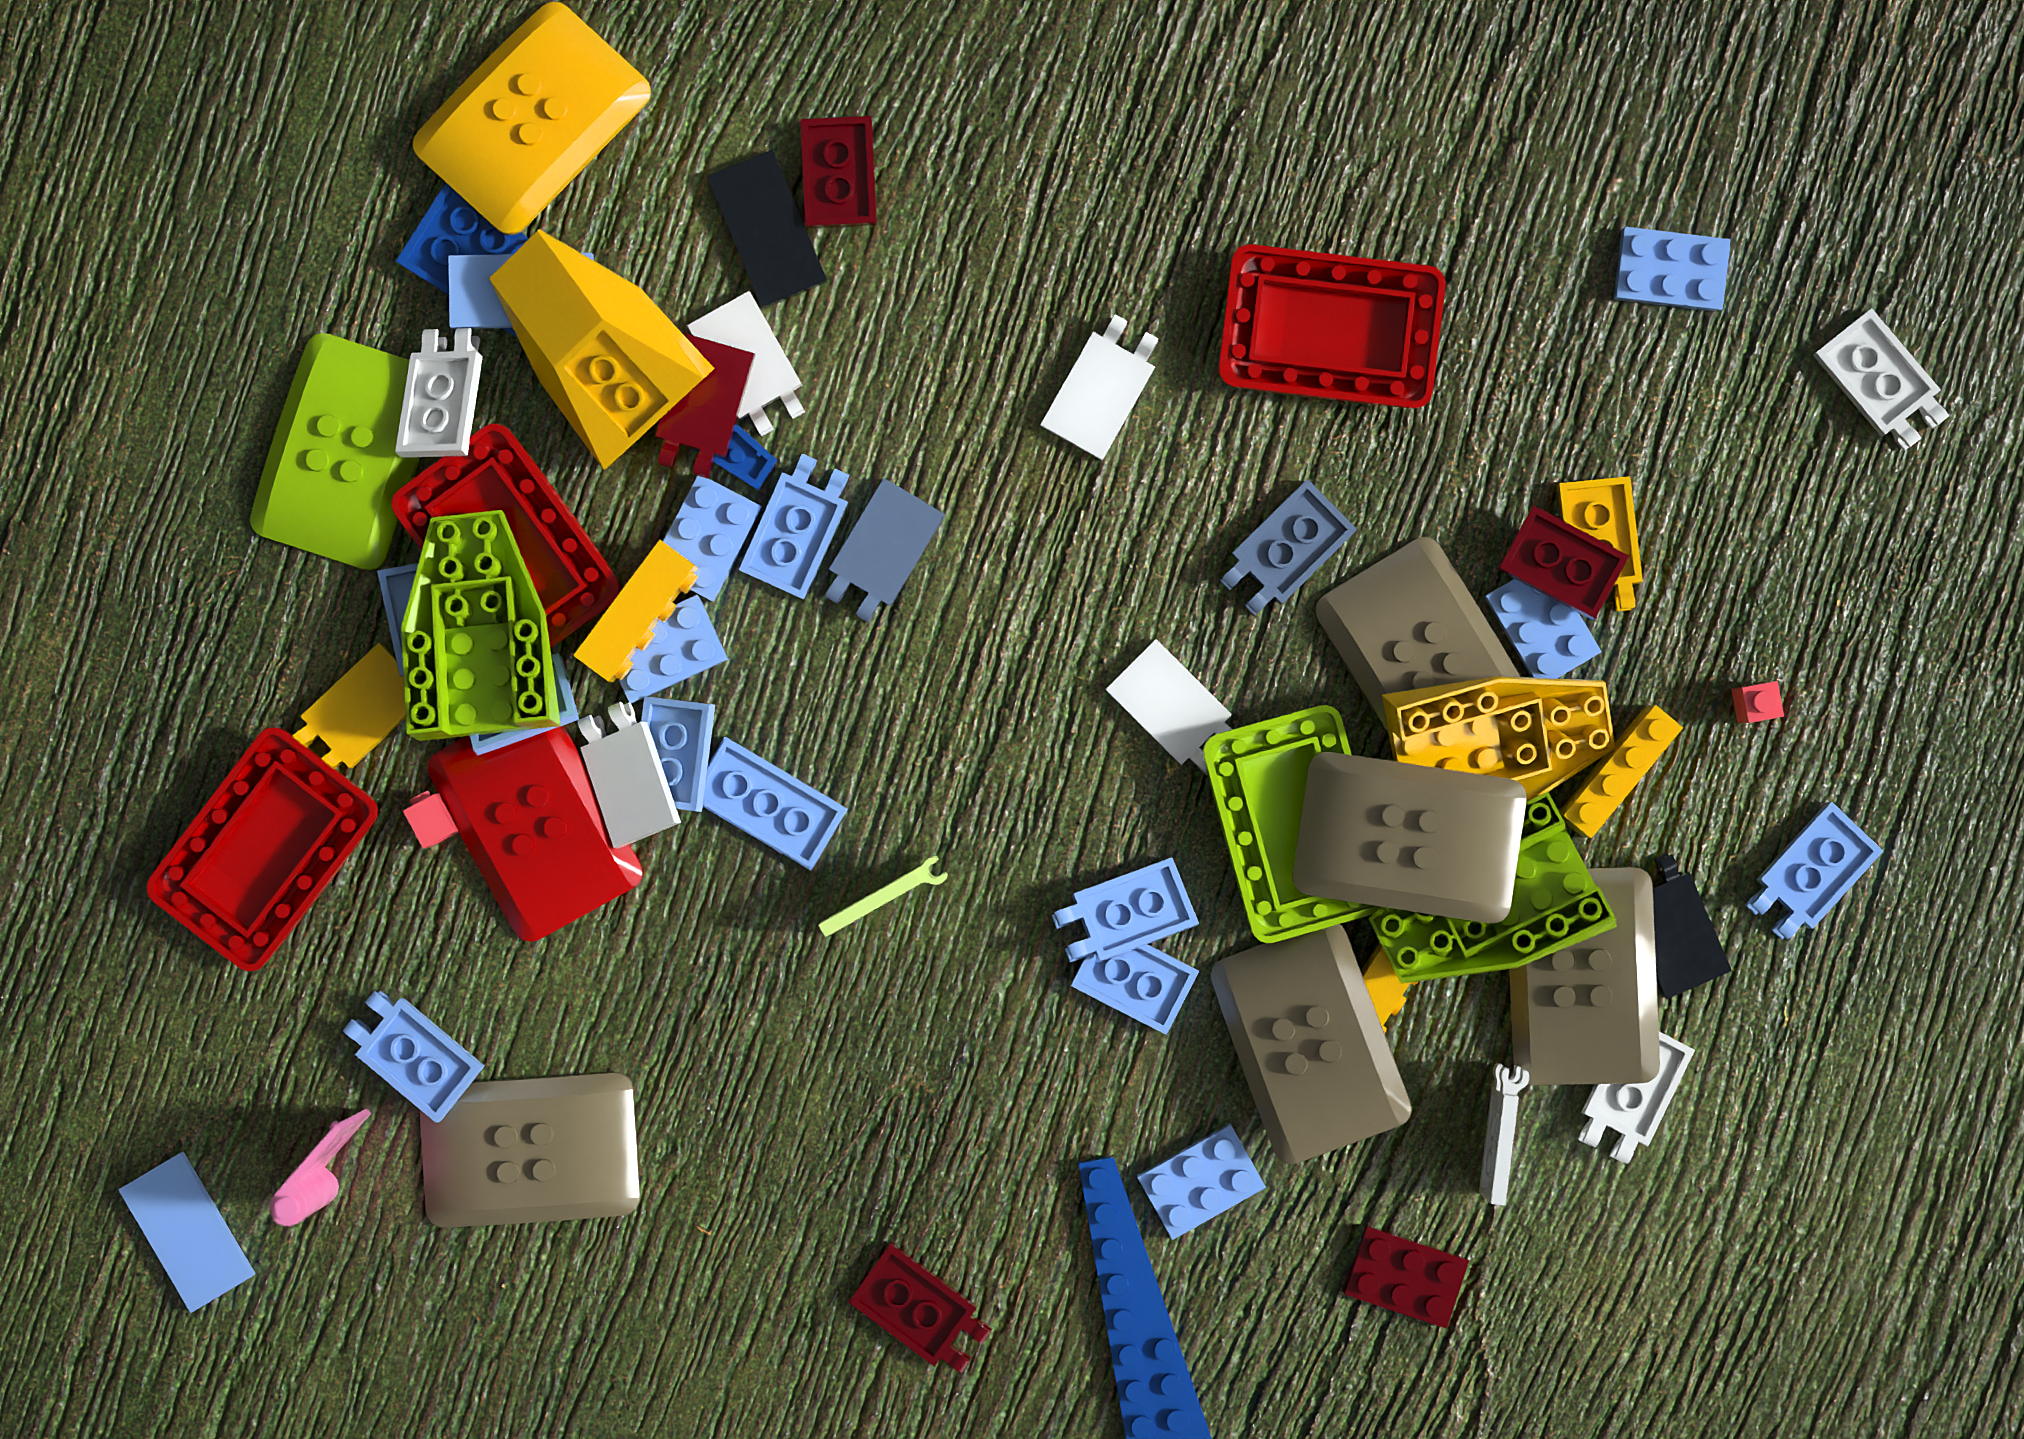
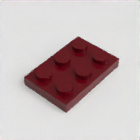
M872 116L800 119L805 227L826 228L877 225Z
M1533 505L1498 570L1594 621L1630 556Z
M1365 1225L1343 1292L1347 1296L1447 1329L1469 1260L1465 1257Z

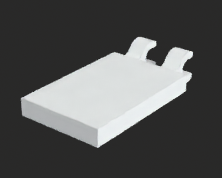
M750 291L687 325L694 336L755 353V360L738 417L742 420L750 415L761 436L774 430L763 407L777 399H782L792 419L805 413L794 393L795 389L803 385Z
M1872 308L1813 355L1880 436L1883 437L1891 431L1896 443L1904 451L1921 439L1918 432L1905 420L1914 411L1919 409L1923 420L1931 429L1949 417L1946 410L1933 398L1941 389Z
M1116 314L1112 318L1103 337L1095 332L1092 333L1040 425L1101 461L1104 459L1155 369V366L1146 361L1158 342V338L1146 332L1134 354L1116 345L1127 325V321Z
M471 328L456 329L454 351L445 352L447 338L438 337V329H424L421 353H411L395 449L399 456H468L469 437L471 436L482 364V356L478 352L480 338L478 336H471Z
M1155 639L1106 691L1180 765L1189 758L1205 775H1208L1203 750L1199 747L1213 733L1218 734L1232 730L1225 723L1232 714Z
M622 702L608 707L609 715L618 727V732L607 736L601 716L593 718L592 715L578 720L580 731L589 742V744L580 749L614 848L624 847L681 823L647 722L637 723L631 703L623 705Z
M1659 1032L1660 1068L1656 1078L1643 1084H1595L1581 1111L1590 1119L1583 1127L1578 1140L1589 1146L1597 1147L1605 1127L1608 1126L1622 1134L1613 1146L1610 1156L1622 1163L1628 1164L1638 1142L1649 1146L1695 1050Z
M1496 1063L1493 1067L1495 1081L1494 1087L1491 1089L1479 1193L1490 1204L1505 1206L1519 1099L1517 1093L1528 1084L1529 1073L1520 1066L1514 1065L1513 1075L1508 1078L1509 1068Z

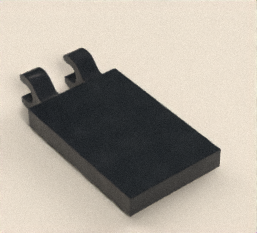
M1666 853L1654 858L1664 882L1653 886L1656 982L1663 998L1669 999L1727 974L1732 969L1690 872L1679 875L1678 866L1673 855Z

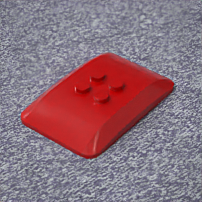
M1255 244L1243 245L1236 250L1231 261L1219 360V375L1227 385L1242 389L1409 409L1420 408L1429 402L1433 394L1446 287L1445 277L1439 269L1429 265Z
M489 424L469 437L468 456H443L401 487L393 496L392 509L421 551L431 518L502 510L545 611L551 649L608 608L621 592V586L618 578L585 530L512 432L504 425Z
M566 725L479 756L473 750L470 736H465L436 752L429 760V776L438 794H440L465 845L492 894L520 939L529 942L540 940L626 893L640 883L643 877L642 865L631 844L621 848L613 847L584 758Z
M275 727L265 729L253 741L150 876L147 882L148 895L154 903L238 968L244 971L261 969L304 917L371 828L378 816L377 804L371 796L287 731Z

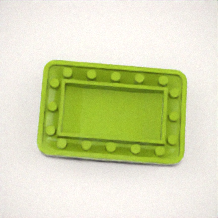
M320 333L309 339L290 387L251 511V527L257 534L365 570L379 569L385 564L400 522L392 509L393 496L401 487L414 479L420 457H401L395 452L410 360L331 334Z
M1328 705L1311 707L1215 734L1208 738L1203 747L1207 774L1249 927L1253 936L1264 943H1275L1369 916L1381 907L1301 893L1293 882V869L1310 762L1316 755L1322 752L1352 755L1342 718L1334 707Z

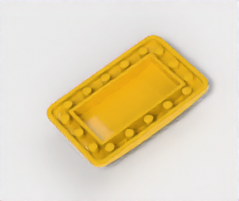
M559 2L546 3L504 41L422 126L413 140L414 152L424 164L496 230L504 235H516L523 231L647 104L651 95L648 81L567 6Z

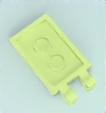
M937 856L929 857L923 865L823 920L818 925L824 936L831 935L923 882L933 885L943 883L948 877L947 872L942 873L940 876H933L929 871L930 865L935 864L939 858Z

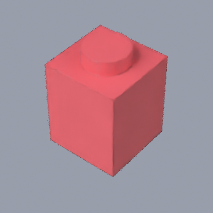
M1778 681L1731 689L1738 724L1784 717Z
M429 791L423 792L410 799L409 801L412 806L403 810L423 849L431 848L459 833L440 794L431 795Z

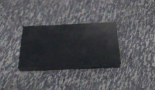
M773 149L707 176L762 309L828 282Z

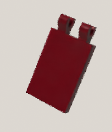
M686 333L685 337L715 369L660 418L655 437L665 440L657 462L662 466L674 469L680 446L699 450V453L696 457L692 473L708 479L715 455L726 458L756 355L749 351Z
M892 1242L848 1302L934 1367L940 1359H943L960 1373L968 1365L971 1357L951 1345L959 1332L963 1329L975 1340L983 1344L992 1330L986 1323L972 1316L978 1307Z

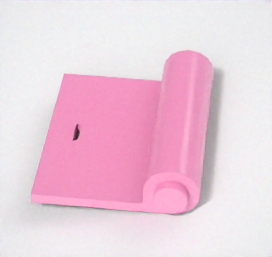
M367 1108L340 1123L335 1121L329 1126L331 1131L270 1201L269 1209L275 1222L283 1226L296 1225L335 1199L338 1194V1181L325 1166L370 1116L371 1112Z

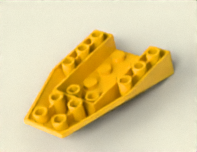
M540 229L489 278L540 383L604 470L715 369L640 287Z
M1496 676L1382 695L1393 761L1513 779L1524 787L1526 802L1549 792L1615 749L1606 682L1603 680Z

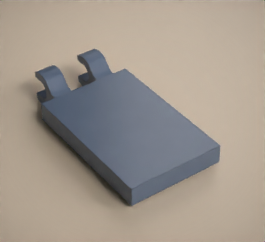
M883 478L829 568L831 572L838 576L826 592V598L839 604L850 584L855 585L868 593L857 610L856 615L869 623L881 601L891 607L945 517V514Z
M1307 479L1230 554L1238 563L1219 581L1230 590L1249 573L1263 587L1244 605L1255 616L1272 598L1279 605L1283 604L1357 529Z

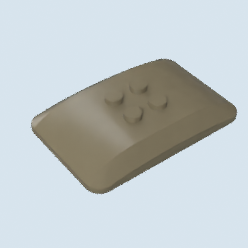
M1421 537L1408 543L1323 595L1315 606V615L1388 736L1389 732L1382 699L1383 694L1496 676L1520 677L1439 544L1429 537Z
M1322 752L1311 760L1308 769L1293 869V882L1301 893L1311 896L1478 922L1498 923L1504 920L1511 907L1526 806V791L1518 781L1508 778L1333 752Z
M1636 867L1587 868L1596 887L1599 886L1616 918L1617 927L1520 967L1509 969L1513 1064L1528 1071V1084H1643L1655 1079L1659 1073L1660 1053L1653 886L1651 877L1643 869Z
M1337 924L1275 943H1263L1221 959L1214 965L1211 972L1212 984L1261 1120L1278 1159L1288 1164L1300 1163L1399 1127L1407 1122L1412 1111L1411 1102L1343 926Z
M608 1072L473 1081L441 1122L435 1123L419 1109L425 1208L427 1218L438 1227L520 1224L623 1216L634 1211L640 1202L634 1089L631 1080L622 1073Z

